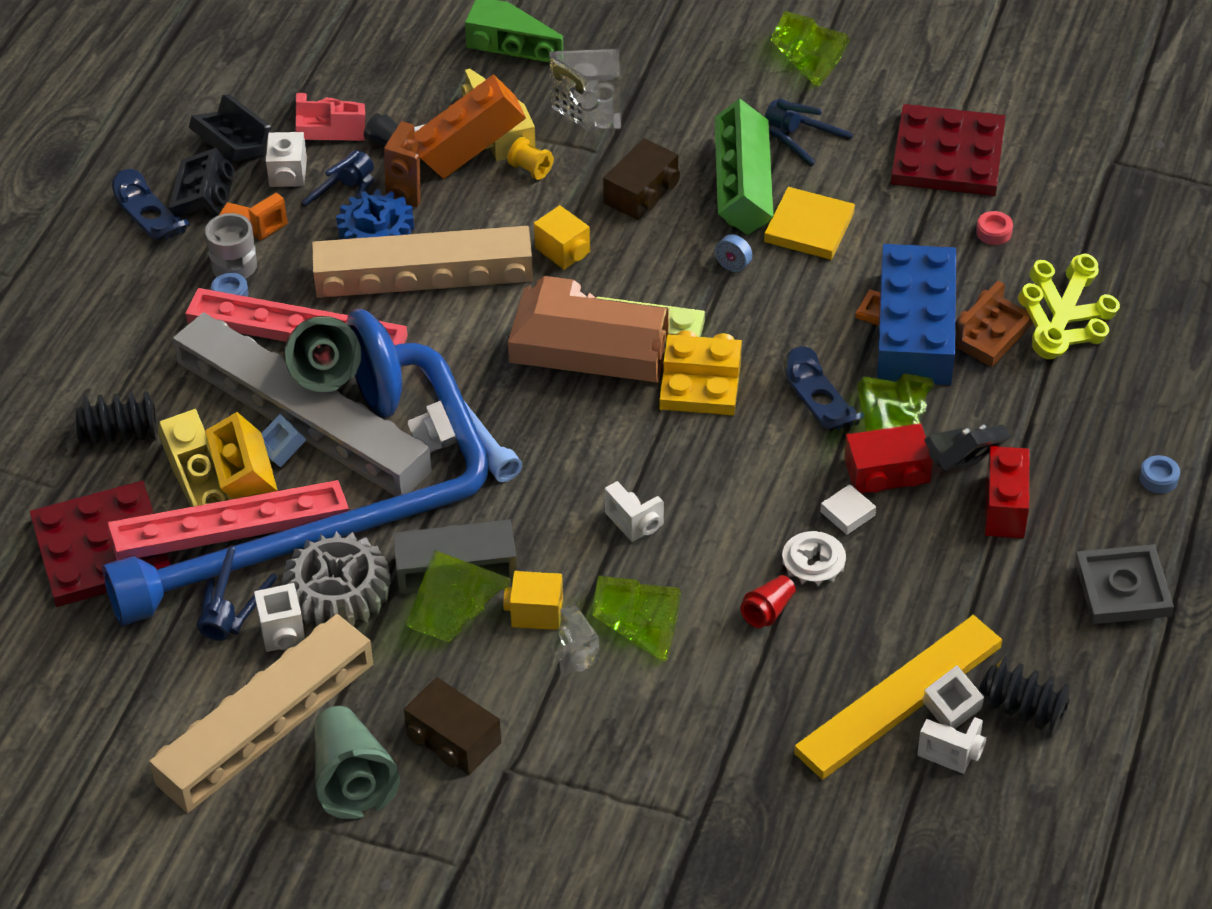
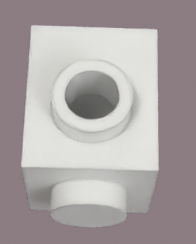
M304 132L269 133L266 154L269 187L304 186L307 163Z
M294 583L254 591L266 652L279 649L286 650L298 645L305 639L302 615Z

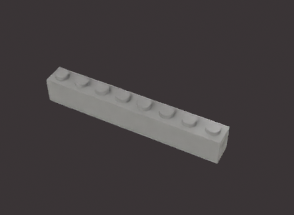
M203 312L173 337L178 364L272 421L281 414L307 439L306 442L394 496L411 492L432 472L430 448L422 439L412 437L403 432L392 421L383 420L370 412L363 404L355 403L343 396L337 389L331 392H315L303 388L290 375L282 356L276 352L271 353L258 345L251 337L243 336L231 329L224 321L216 320Z

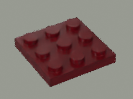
M903 104L891 184L996 196L1006 115Z
M143 480L29 511L56 607L107 593L102 565L117 561L108 534V522L154 514ZM167 553L139 558L154 566L156 570L170 566Z

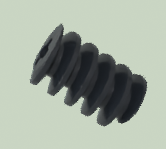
M144 391L141 403H137L133 392H130L126 404L121 403L116 393L113 394L111 404L106 405L101 394L98 395L95 406H91L88 397L83 396L80 407L76 408V432L79 444L85 442L87 433L93 443H99L102 432H104L108 442H114L117 431L120 432L124 441L130 440L133 430L139 440L146 438L148 429H150L153 438H157L155 405L148 391Z
M1006 656L997 665L993 664L990 666L978 689L984 697L983 701L990 695L989 704L995 709L1005 702V713L1010 716L1020 709V720L1025 723L1035 716V727L1040 730L1051 722L1050 734L1054 736L1068 709L1070 702L1069 685L1065 684L1056 693L1053 691L1054 678L1050 677L1042 686L1038 684L1039 671L1034 670L1027 679L1023 677L1024 665L1021 663L1012 672L1008 671L1009 658Z

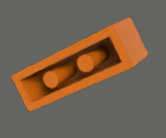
M493 74L415 132V140L418 141V154L428 166L445 179L524 121L526 116L517 97Z

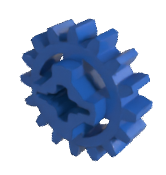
M376 190L374 195L370 196L363 191L361 192V199L351 196L349 197V206L341 205V214L336 215L340 240L409 235L415 229L412 206L406 205L404 197L395 200L394 192L392 191L386 196H381L380 190Z

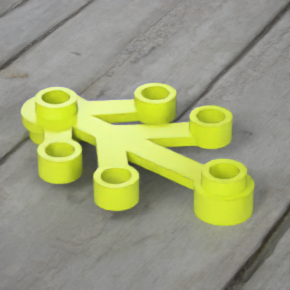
M1089 254L1075 256L1066 268V276L1069 279V283L1062 299L1051 279L1055 269L1051 263L1045 260L1036 261L1029 272L1031 280L1037 285H1024L1018 295L1019 303L1026 308L1036 327L1032 335V347L1042 358L1055 359L1063 355L1069 345L1086 342L1100 344L1109 333L1108 325L1096 318L1110 320L1115 316L1120 308V304L1115 297L1106 294L1102 295L1097 303L1075 306L1083 287L1091 285L1098 274V262ZM1043 297L1053 314L1051 322L1039 304ZM1091 319L1085 328L1064 330L1067 323Z

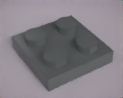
M1155 544L1076 552L1075 564L1092 624L1172 617L1174 606Z

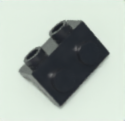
M230 94L222 95L218 112L191 115L188 127L199 135L203 142L217 148L225 159L232 162L262 157L271 129L267 122Z

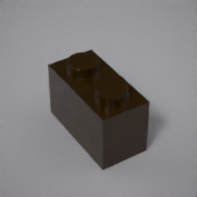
M645 138L642 139L603 177V203L639 220L648 210H652L656 206L658 200L668 190H672L677 185L680 178L678 154Z
M438 677L404 708L408 737L419 746L425 745L433 750L447 766L451 768L457 767L468 775L502 743L500 719Z

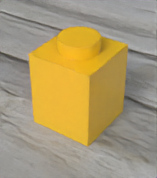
M561 205L534 222L535 249L563 270L576 261L582 260L590 253V227Z
M514 571L512 587H505L503 602L504 611L511 612V627L560 629L563 604L562 574Z

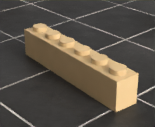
M529 226L312 242L313 274L317 298L533 282Z
M338 614L326 623L316 626L312 633L298 645L288 648L275 663L266 670L256 673L247 685L234 695L224 698L215 710L202 720H197L191 724L187 731L173 743L163 746L149 761L155 785L186 813L192 811L373 666L370 640Z

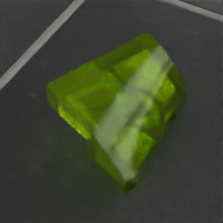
M784 11L771 37L772 42L817 86H820L832 72L850 41L846 33L817 26L813 18Z
M903 373L896 382L863 376L856 386L861 409L865 416L866 431L921 423L919 418L925 412L927 406L925 400L928 392L933 388V378Z
M434 550L406 625L413 630L450 642L462 630V626L470 618L476 617L485 609L484 605L501 589L505 590L509 586L511 579L457 557Z
M598 576L592 615L657 659L667 661L677 623L682 591L677 587L640 584L636 579Z

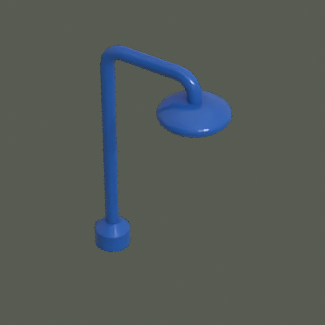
M357 308L347 316L346 324L354 331L361 345V362L355 378L370 410L383 419L394 415L402 393L401 367L415 365L425 370L439 401L443 405L456 436V441L465 459L466 469L463 475L452 480L234 546L236 551L230 572L294 553V549H304L305 541L318 542L320 533L326 539L333 538L336 531L341 538L346 537L352 532L353 534L465 500L478 492L486 482L489 471L487 453L450 367L440 353L429 346L414 342L394 345L385 327L366 310ZM228 548L157 570L151 564L135 556L102 565L106 590L120 626L153 617L163 599L164 592L219 576Z

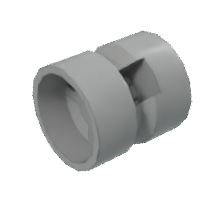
M225 213L210 220L205 229V236L209 249L211 269L214 275L218 277L225 273H237L245 279L251 276L257 268V255L254 246L253 229L249 219L240 214Z

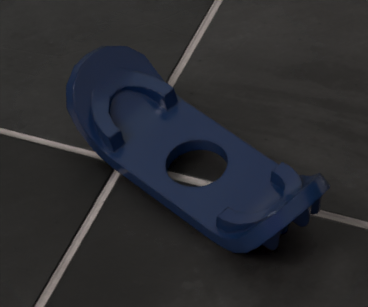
M124 169L119 171L113 178L112 189L118 204L151 238L158 239L159 241H162L163 238L168 240L169 237L173 238L175 234L178 235L180 231L182 234L186 232L187 227L190 226L188 220H181L178 216L175 217L150 191L144 176L138 170ZM145 210H155L161 215L155 219H147L141 216V213Z
M798 346L790 350L784 361L787 380L817 421L823 427L829 428V430L836 427L838 431H841L847 425L852 427L855 424V426H858L860 421L865 418L864 413H856L854 407H849L824 375L814 350L806 346ZM815 393H823L828 395L832 402L826 405L819 404L811 396Z

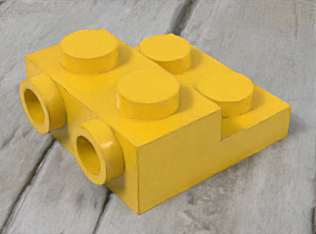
M687 330L680 331L676 335L668 334L664 355L660 410L734 416L741 366L742 340H734L731 335L725 333L717 334L713 338L697 337L695 333Z

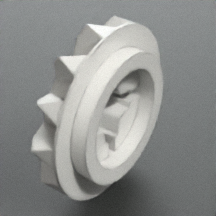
M817 531L803 532L792 537L784 546L782 565L787 568L788 576L798 577L802 585L806 581H814L819 587L824 580L834 582L837 574L844 571L846 561L845 550L842 544L829 534ZM819 551L820 561H816L814 565L809 566L807 560L812 559Z

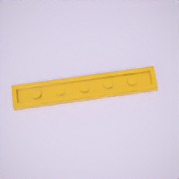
M972 615L797 743L794 754L824 780L925 705L923 703V696L926 688L957 665L964 674L968 673L999 650L1002 639L977 617Z

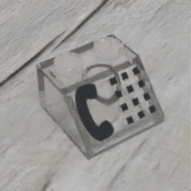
M619 49L549 52L552 108L587 130L621 128Z

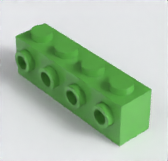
M739 98L715 116L718 215L724 218L730 226L738 228L748 236L759 227L766 225L773 218L768 119Z

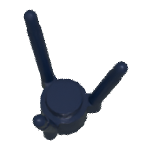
M779 98L770 103L765 113V118L768 119L769 126H771L769 134L779 138L809 165H814L815 160L785 134L788 131H795L799 123L847 139H852L853 137L851 132L799 113L821 115L822 110L820 108L791 103Z
M353 150L346 158L325 171V175L331 177L303 199L301 205L307 206L339 180L347 186L360 185L355 198L361 199V192H366L367 188L374 182V178L370 175L374 169L371 158L362 151Z
M234 546L228 547L215 593L214 578L207 579L202 611L197 622V628L202 635L212 640H225L228 638L229 633L238 635L243 622L257 606L254 594L236 616L234 605L222 599L236 551ZM271 574L258 590L271 588L277 580V575Z

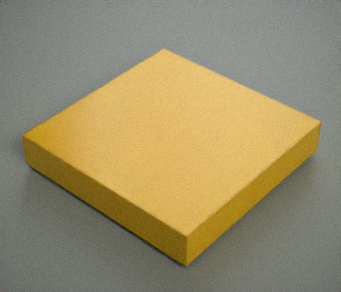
M788 187L765 231L764 242L832 260L855 213V204Z

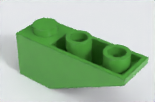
M475 0L465 21L467 48L563 64V36L509 2Z

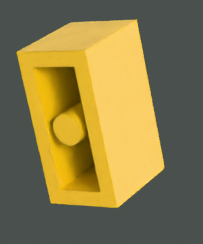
M236 412L205 430L222 491L232 499L278 491L262 433L243 416Z

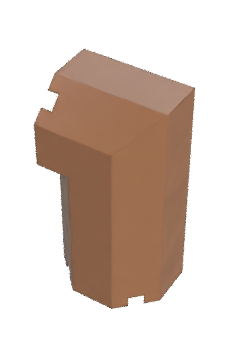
M549 276L539 279L535 287L531 288V285L523 289L508 340L509 363L650 382L661 380L664 368L665 338H667L670 329V308L599 299L591 293L586 297L580 292L581 285L575 280Z

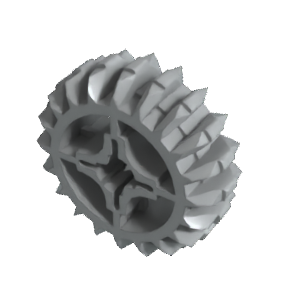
M336 531L333 538L326 539L320 533L318 542L313 543L306 540L304 550L294 549L293 559L286 560L282 584L294 583L302 620H304L306 625L316 621L318 626L321 623H326L338 614L354 627L355 620L360 619L367 623L370 617L369 612L379 613L381 603L387 602L388 589L391 584L388 562L382 556L378 546H371L367 537L357 541L352 532L346 538H341Z

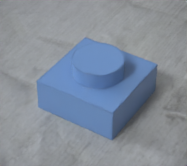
M281 414L262 432L268 457L279 467H282L307 440Z

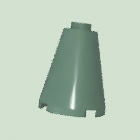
M330 316L309 318L300 323L287 339L284 351L286 367L294 380L303 388L315 392H331L340 388V386L356 375L361 362V345L354 331L345 322Z
M333 706L322 711L315 720L314 736L315 792L323 809L328 814L340 819H358L364 817L362 811L376 807L377 811L384 808L396 795L400 784V776L395 761L349 708Z

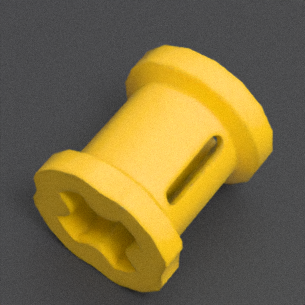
M525 137L518 138L512 144L507 156V162L510 166L516 168L520 166L529 171L532 178L536 180H541L546 176L554 161L551 151L545 149L541 151L532 146Z

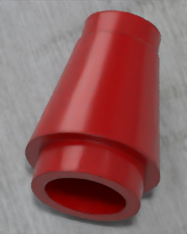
M780 575L746 593L740 606V611L745 621L755 628L771 626L796 592L793 581L787 576Z

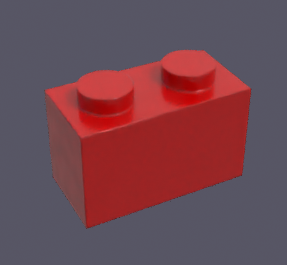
M922 424L846 434L844 460L852 486L858 492L866 493L930 483L933 460L929 455V448L924 441L926 436Z
M990 446L986 474L985 536L1025 538L1029 513L1030 449Z

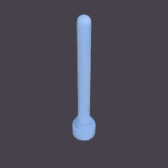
M420 368L423 371V373L427 376V378L430 380L426 371ZM465 402L488 455L490 472L499 482L512 480L520 473L522 461L513 450L499 446Z

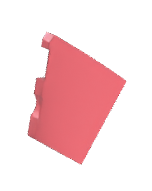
M296 93V132H304L305 140L365 141V104L340 101L328 97L317 102L306 101V93Z

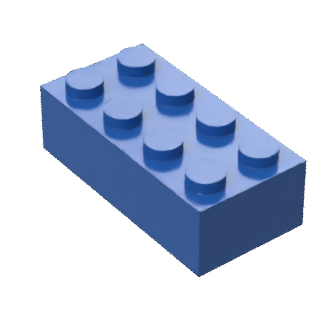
M883 244L880 272L876 381L938 385L952 384L955 359L956 248Z

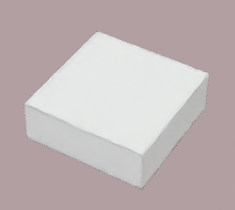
M849 484L822 502L820 512L848 535L876 515V506Z

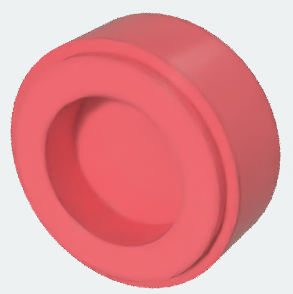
M998 211L982 214L977 220V237L982 242L990 245L1006 243L1012 236V219Z

